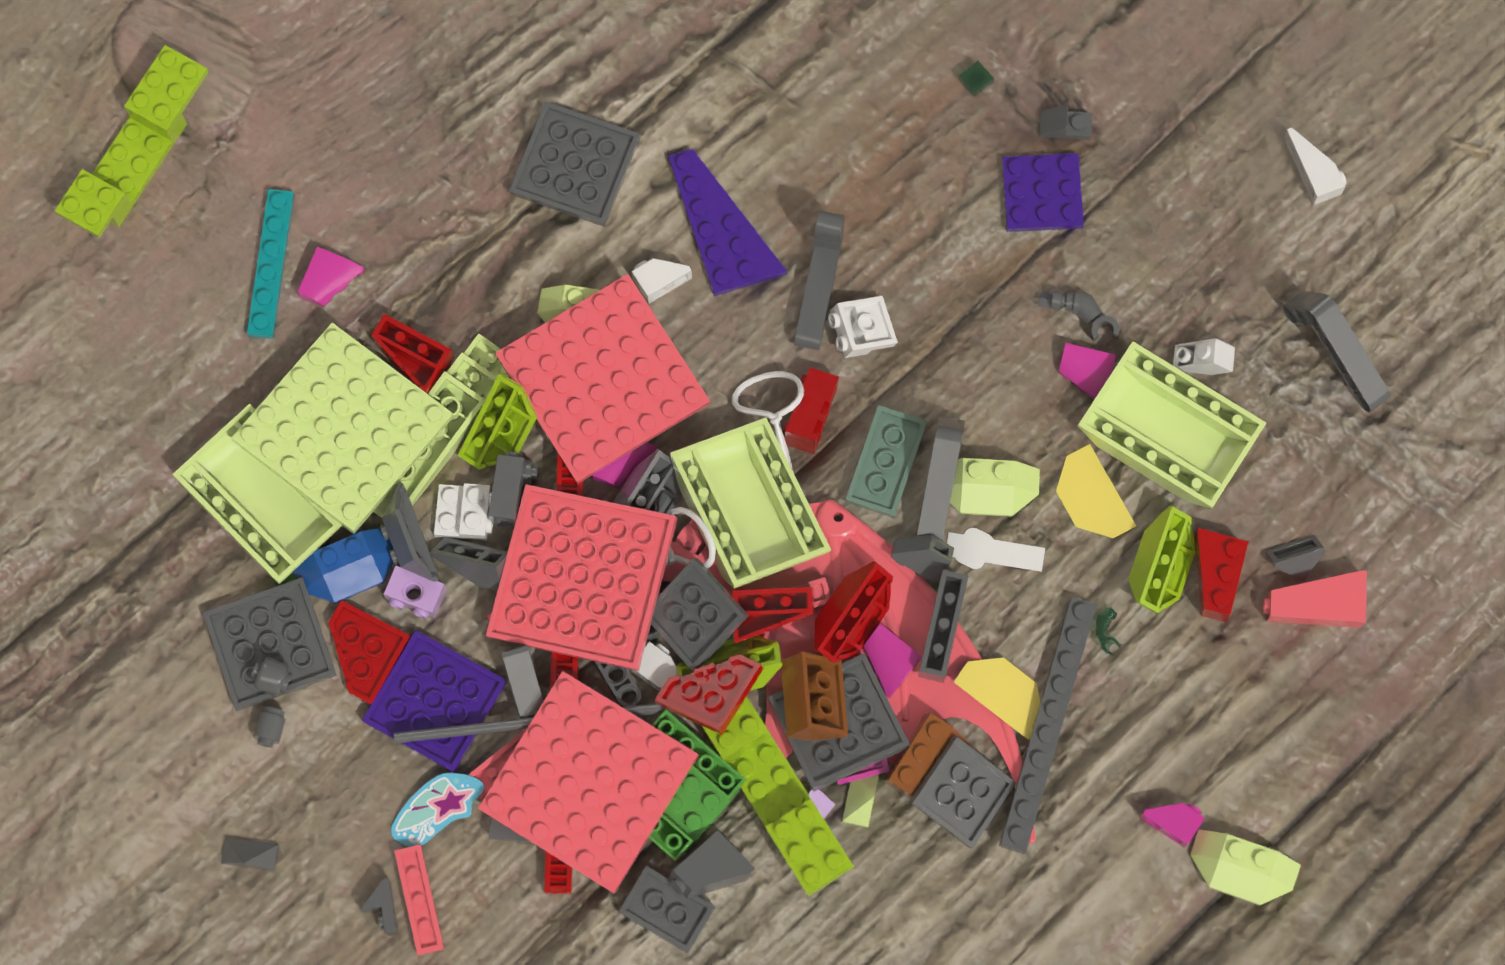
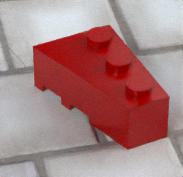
M386 314L383 315L371 335L376 347L405 378L427 394L444 371L448 370L454 360L450 348Z
M810 367L807 375L802 374L800 379L804 387V396L800 404L791 411L792 415L790 420L785 423L783 435L785 436L787 446L815 455L839 385V376Z
M1197 528L1194 534V542L1196 546L1201 616L1227 622L1231 615L1249 541Z

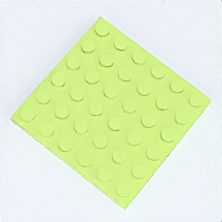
M331 323L231 439L244 451L354 534L454 416L451 411L334 323Z

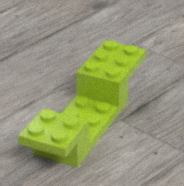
M164 45L124 105L129 119L94 172L90 174L83 169L80 171L55 209V213L98 238L101 237L109 223L120 227L186 127L187 123L182 113L208 75V68Z
M748 697L743 701L723 735L702 726L722 759L746 779L741 787L808 896H811L855 868Z

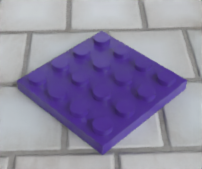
M416 630L362 722L393 740L394 733L484 723L508 682L504 678ZM477 734L400 744L455 773Z

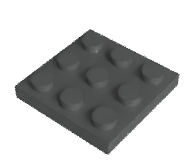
M693 558L658 596L651 625L686 665L694 671V669L700 668L749 615L698 558Z
M953 736L909 803L968 848L973 849L1016 782L961 739Z

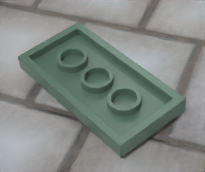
M878 405L845 502L895 519L927 421Z

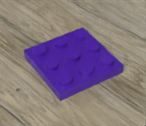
M1078 153L1002 157L1007 232L1083 229L1084 220Z

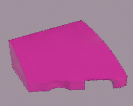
M317 247L299 287L298 295L300 299L325 307L332 301L336 293L342 292L347 288V284L358 274L361 276L365 269L351 260Z
M1066 343L1058 373L1065 379L1071 380L1075 383L1076 388L1081 392L1085 391L1095 400L1112 374L1116 355Z
M646 442L593 474V481L618 489L626 482V478L629 477L634 467L657 450V447Z
M882 624L877 627L864 645L866 654L870 658L884 693L890 699L921 660L922 656Z

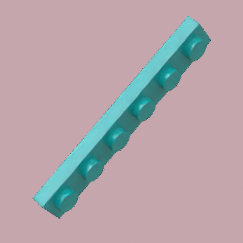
M268 189L247 329L248 337L274 339L295 197L293 191Z

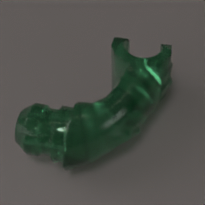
M1108 607L1103 613L1101 612L1097 615L1096 636H1098L1103 651L1113 656V653L1109 650L1110 646L1116 644L1121 648L1122 645L1118 640L1108 635L1107 631L1112 623L1111 621L1117 617V613L1111 607Z

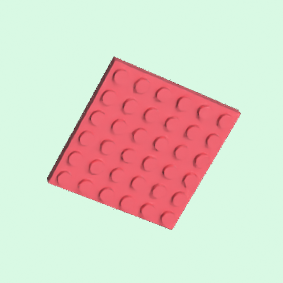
M626 274L495 353L510 379L523 386L538 416L537 422L577 484L710 404L709 398L629 274Z
M525 485L486 637L639 671L678 518L674 515Z
M562 671L478 809L612 893H615L699 754Z

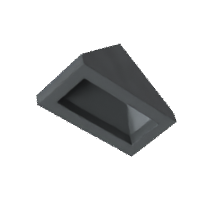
M1313 535L1267 550L1266 555L1275 568L1305 581L1325 550L1317 537Z
M226 837L221 864L275 871L279 845Z

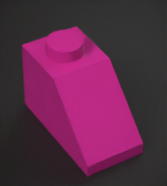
M1179 803L1147 809L1140 819L1185 848L1205 817L1201 815L1202 811L1190 803L1188 805Z

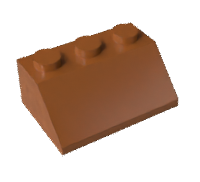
M802 651L783 660L781 671L787 737L804 741L847 737L848 726L842 661L839 660V662L832 663L824 656Z
M924 714L908 740L910 746L906 750L901 751L883 782L911 800L951 738L956 736L967 745H969V742L956 729L934 714Z

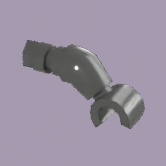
M1054 290L1053 294L1040 292L1038 307L1059 310L1060 307H1065V310L1073 311V314L1078 315L1086 324H1092L1091 337L1093 341L1098 339L1099 334L1097 330L1101 326H1109L1113 331L1112 337L1118 339L1120 332L1118 322L1113 317L1101 316L1103 312L1092 295L1078 290L1075 293L1068 292L1067 295L1062 294L1063 291Z

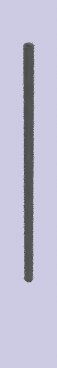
M657 703L622 707L635 716L660 714L665 710L672 712L657 705ZM534 717L394 733L395 743L527 729Z

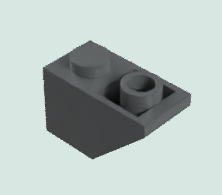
M934 535L900 538L893 542L890 557L898 564L916 572L921 578L935 583L942 575V571L946 570L952 563L954 547Z

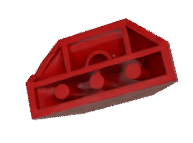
M875 561L846 575L815 619L814 648L832 663L860 653L889 610L893 576Z

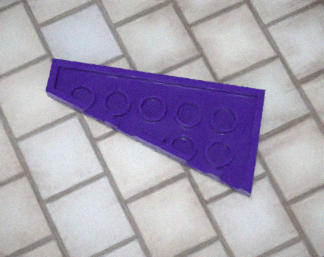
M693 148L669 155V162L714 297L787 275V270Z

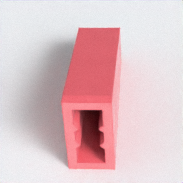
M1361 570L1271 590L1267 598L1263 599V614H1267V622L1362 628L1366 623L1367 571Z

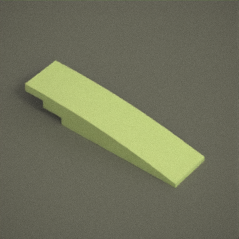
M479 333L465 353L461 352L448 372L444 371L428 393L429 396L451 411L454 417L397 483L405 485L412 506L468 436L498 374L501 372L509 377L495 355L501 349ZM397 484L373 511L381 518L386 511Z

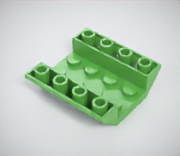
M665 710L652 726L699 754L649 837L672 859L677 861L703 836L728 807L746 779L670 712Z

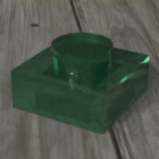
M979 61L971 65L958 77L960 82L974 97L994 83L993 76Z

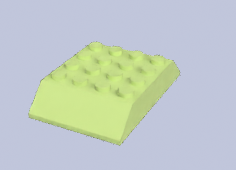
M1132 342L1078 424V427L1098 448L1186 502L1212 509L1265 427L1266 422L1137 343Z
M249 404L176 470L173 476L269 576L280 584L342 525L232 441V436L256 410Z
M767 418L757 420L670 453L679 489L688 508L696 513L709 529L716 548L714 562L721 577L733 588L831 552V548ZM698 526L699 531H700V533H701V535H702V537H703V539H704V541H705V543H706V545H707V547H708V549H709L708 542H707V540H706V538H705V535H704L703 531L701 530V528Z

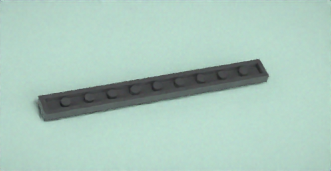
M1075 597L1069 599L999 843L1000 847L1021 854L1027 852L1096 604Z

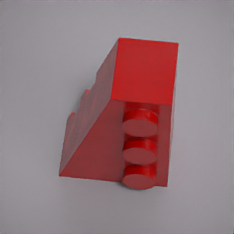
M814 587L732 590V597L749 615L734 631V644L815 614Z

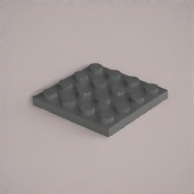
M546 101L509 193L510 195L605 227L641 138L640 133Z
M303 577L203 612L236 711L337 676ZM266 657H272L289 665V672L292 673L285 692H280L276 696L255 688V678L251 676L257 661L262 663Z
M865 653L842 663L848 726L847 737L814 741L787 737L783 691L768 697L813 792L906 750L910 746Z

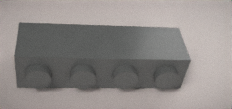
M947 570L942 571L918 674L920 678L944 683L969 575Z

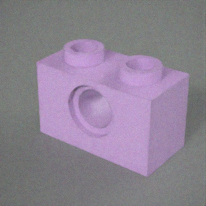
M395 566L384 596L389 601L388 604L400 610L403 607L413 610L412 613L414 615L427 619L428 616L436 617L447 589L444 583L433 582L406 569ZM413 589H418L421 591L420 597L415 600L409 599L408 593Z

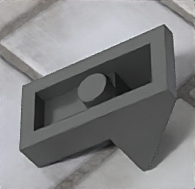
M1068 105L1041 111L1040 137L1090 140L1092 113L1068 111Z
M387 878L380 882L360 911L363 914L382 911V914L378 915L379 927L381 931L385 930V934L389 937L399 935L392 885L391 881Z

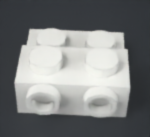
M883 296L837 303L830 310L828 322L831 328L836 329L838 335L836 347L839 352H843L845 358L866 355L871 350L894 347L898 343Z
M464 483V486L439 484L434 536L487 541V533H492L493 524L488 516L492 495L490 485Z

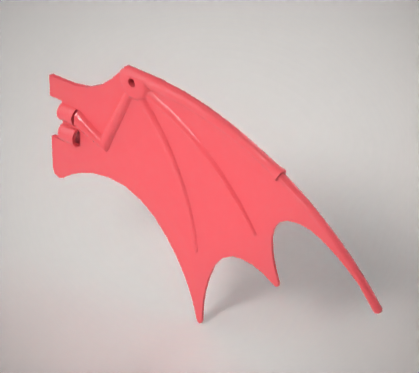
M834 500L809 504L831 548V552L737 588H733L721 577L715 562H713L711 567L707 568L731 596L732 590L792 588L826 577L832 596L846 575L875 561L893 576L889 610L879 625L882 624L923 657L937 593L924 578H921L908 567L898 564L890 557L892 546ZM840 516L843 518V520L841 522H836L834 520V517ZM691 519L679 533L675 542H671L675 555H680L689 560L698 558L702 563L706 562L709 557L707 545L698 556L696 555L704 546L705 541L696 522ZM676 561L672 565H666L662 582L671 583L686 566ZM823 607L816 608L815 614L758 636L779 643L782 661L801 651L823 656L814 648L815 619ZM958 622L944 683L918 677L921 658L890 699L888 697L887 699L908 740L924 714L932 713L941 720L950 717L965 719L980 727L997 746L1013 781L1017 784L1023 761L1013 728L954 683L968 661L983 660ZM864 647L862 648L860 653H857L845 659H841L842 663H844L865 653L872 669L874 668L870 661V658H868ZM780 668L766 684L765 726L785 758H787L794 751L768 698L783 691L782 671ZM901 752L887 758L891 767ZM1033 827L1029 844H1033L1036 841L1035 827Z

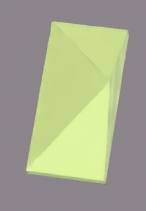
M879 775L850 782L842 822L868 828Z

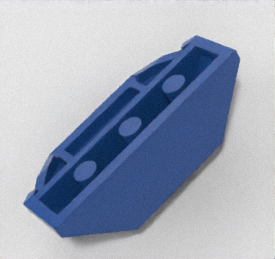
M381 528L361 531L314 551L293 572L296 579L303 577L309 595L336 604L341 600L343 601L384 583L393 565L389 550L394 548L390 539L385 540Z

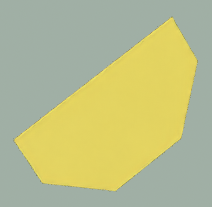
M1089 444L1067 455L1056 492L1075 526L1110 538H1115L1136 527L1135 522L1091 445Z
M1004 657L968 661L954 683L1029 740L1040 704L1037 683Z

